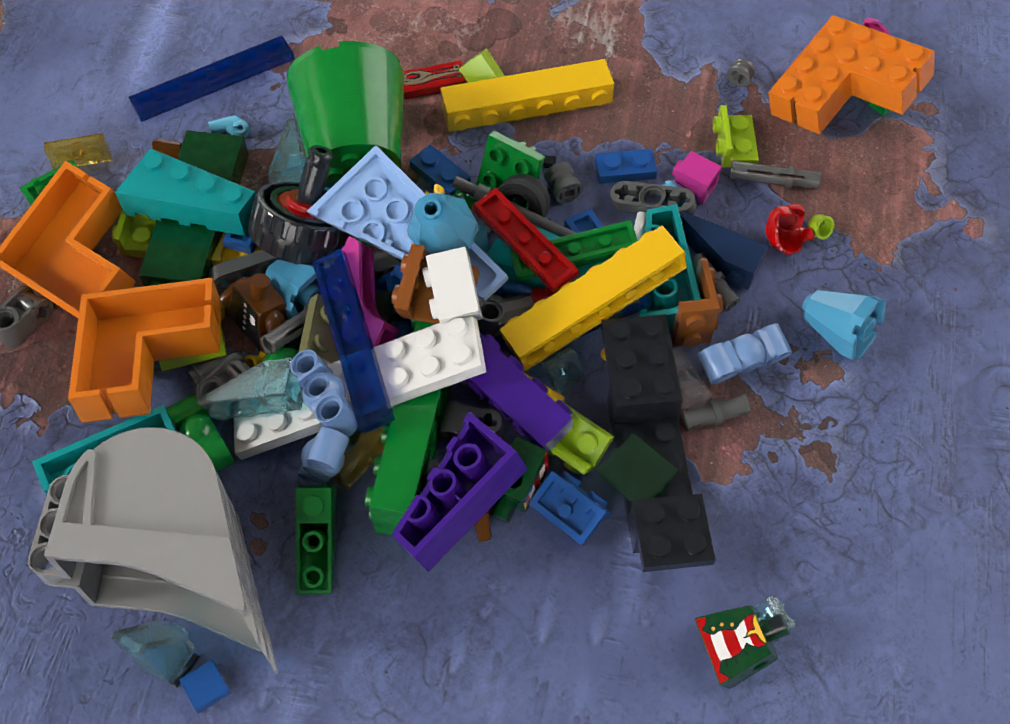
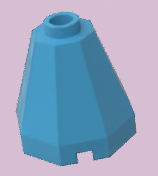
M435 192L418 199L407 232L414 244L425 246L429 255L466 247L467 252H469L478 229V223L463 198Z
M276 260L267 268L265 275L270 278L272 287L285 300V309L289 320L303 311L304 306L309 303L311 297L316 294L323 296L327 280L334 270L324 265H297L283 260Z
M816 290L814 294L810 293L806 297L802 310L804 311V319L841 355L855 360V358L860 359L875 340L877 332L873 330L876 323L881 325L884 320L887 300L875 295Z

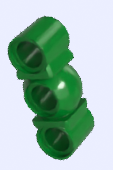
M196 393L166 407L178 432L191 438L203 448L211 459L217 473L235 463L201 401L198 400Z

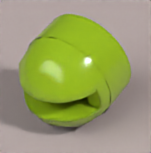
M815 214L807 222V228L810 227L813 230L815 238L825 240L830 237L834 230V220L832 217L824 214Z

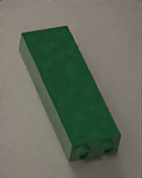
M186 130L177 159L240 185L249 154L244 136ZM165 218L162 221L157 220L138 275L143 286L208 278V272L213 267L211 258L224 232L208 230L205 225L192 224L191 226L180 225L177 220Z

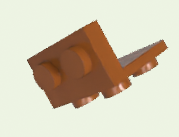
M411 244L409 253H405L402 258L401 272L403 276L400 285L396 284L394 287L392 304H395L394 308L400 317L435 325L440 323L439 318L433 319L430 310L429 300L434 299L433 289L426 286L422 268L428 267L426 255L429 254L425 246ZM472 266L475 285L477 287L480 272L477 267Z
M707 258L699 259L695 274L701 300L684 301L678 304L671 335L674 347H695L699 344L711 343L713 332L718 329V315L723 312V300L721 294H716L714 287L716 285V274L713 267L709 268Z

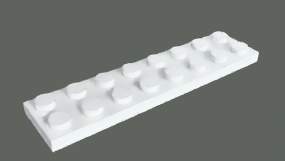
M474 315L454 318L450 322L435 324L328 365L333 374L343 381L346 389V399L351 404V409L358 418L486 373L478 322ZM296 376L287 379L285 383L281 381L243 395L233 403L235 455L241 460L318 433L320 428L324 427L315 418L314 412L310 411L303 402V388L298 384Z

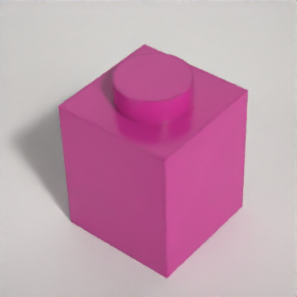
M690 151L684 161L680 159L676 163L672 175L675 176L674 181L694 193L696 201L704 204L718 184L722 166Z

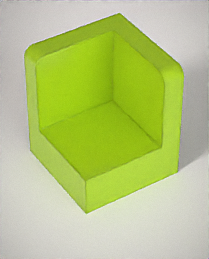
M487 48L459 68V71L468 83L505 76Z

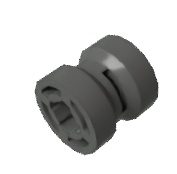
M558 162L545 172V181L549 187L553 188V195L557 202H571L582 193L583 186L580 180L574 177V170L568 162Z

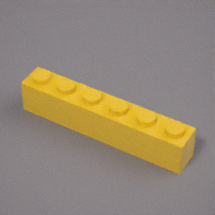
M601 59L441 87V105L448 132L612 103L614 81L606 60Z
M663 225L654 231H648L629 247L619 249L613 257L604 263L591 267L582 277L574 282L564 284L558 292L549 298L536 302L527 312L508 320L505 326L499 329L502 337L515 358L522 364L524 370L527 371L599 325L601 320L608 319L686 269L685 251Z

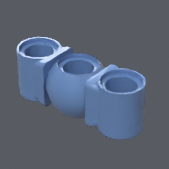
M775 323L756 330L752 335L744 334L731 341L727 340L724 343L711 345L700 351L697 356L710 383L713 385L733 378L738 373L744 374L766 364L770 365L790 356L793 352L779 324Z
M308 349L299 352L291 361L290 368L291 372L297 377L298 384L303 388L302 396L306 407L314 412L315 418L324 427L337 430L347 437L351 436L358 427L359 419L352 411L351 404L346 399V389L343 381L333 374V371L313 350Z
M327 427L320 428L316 437L308 441L302 449V465L298 476L313 485H326L330 478L337 475L344 466V453L349 443V438L337 430Z

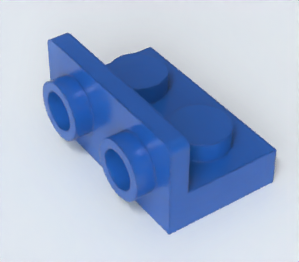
M565 470L561 474L560 472L551 471L528 504L580 545L585 546L604 518H609L612 514L605 507L608 501L594 491L588 494L579 487L581 481L570 472Z

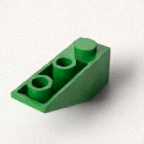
M302 485L296 488V594H332L337 522V485Z

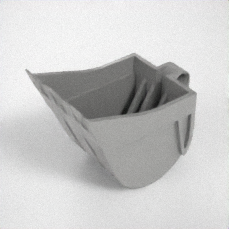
M139 428L129 430L109 438L93 450L90 449L84 452L73 466L69 475H62L51 483L28 557L30 569L46 585L74 588L90 606L154 611L186 619L263 653L275 674H278L271 638L265 627L240 519L211 459L199 444L186 435L169 429ZM50 562L53 567L45 570L46 565Z

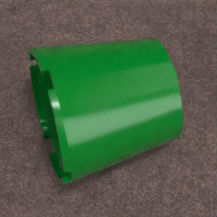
M340 41L339 47L325 50L318 46L300 55L288 69L286 77L287 88L306 158L309 156L308 149L313 145L324 146L333 153L325 187L332 188L374 146H377L392 162L401 168L404 70L400 65L399 58L386 48L361 41Z

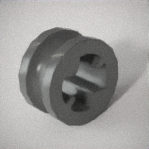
M736 59L727 71V78L733 85L745 87L751 82V78L755 74V67L746 59Z

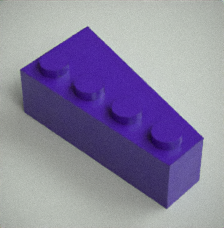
M480 333L486 373L463 380L461 383L465 381L472 389V393L480 400L487 396L490 399L488 401L489 405L501 415L502 419L507 420L511 417L514 420L511 424L519 434L530 443L547 450L548 453L573 428V418L571 417L573 412L563 401L558 399L555 402L546 394L548 389L539 379L534 377L531 380L522 372L524 367L515 357L510 355L507 358L499 351L501 348L499 343L490 334L487 333L483 336Z
M470 411L463 420L464 426L457 438L453 436L446 449L448 452L438 468L434 467L428 475L427 479L429 482L421 495L415 496L391 534L428 572L528 469L517 451Z

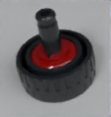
M313 145L308 149L309 156L306 158L300 182H272L262 186L257 191L251 208L248 231L251 239L259 248L278 259L297 265L330 266L338 262L341 249L345 246L348 237L353 238V236L307 212L327 192L325 185L331 166L330 161L333 159V153L330 149L320 145Z

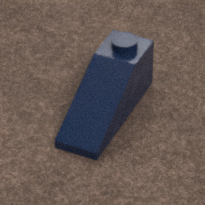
M683 211L680 218L687 244L697 254L704 253L717 272L721 271L726 276L725 280L728 283L749 290L762 265L768 246Z

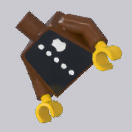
M258 273L250 278L242 277L238 279L219 297L222 303L221 321L225 317L226 308L228 309L227 314L260 351L259 355L246 356L245 363L250 368L257 369L261 374H264L263 359L267 352L262 347L260 338L287 321V311L285 309V300L272 287L270 278L263 273Z

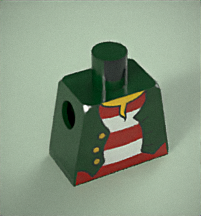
M515 437L511 447L517 451L528 469L498 499L491 512V516L509 524L516 509L522 512L528 510L530 506L528 503L540 488L550 469L547 450L519 437ZM514 486H520L516 489H511Z
M752 605L695 618L718 682L721 686L728 689L735 687L778 659V655L772 641L790 634L789 627L782 613L763 620L759 610Z

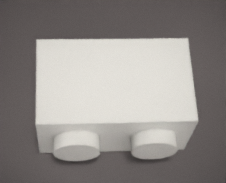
M466 247L426 255L428 267H424L422 270L426 286L433 289L434 299L429 300L433 319L439 318L441 324L450 322L454 318H463L474 315L477 320L483 319L470 257Z

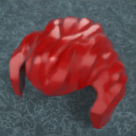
M799 203L775 208L770 212L765 225L766 237L773 248L786 255L800 252L804 242L807 240L812 241L815 237L810 227L804 228L802 226L805 210Z

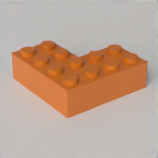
M832 15L769 90L771 115L792 124L797 116L798 126L819 135L851 95L903 115L916 99L917 92L920 93L934 76L935 51Z
M65 161L1 244L0 268L77 319L79 318L82 294L132 288L136 283L134 279L93 251L123 210L115 192L102 182Z
M212 278L81 295L68 400L82 423L113 419V413H117L119 418L150 414L154 361L220 352L221 329L219 325H221L222 303Z

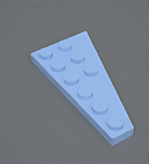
M374 146L307 212L402 260L404 254L409 253L411 244H414L407 232V228L418 199L426 196V194L377 146ZM473 242L471 251L468 254L471 265L477 267L480 272L476 287L478 298L486 301L509 278Z

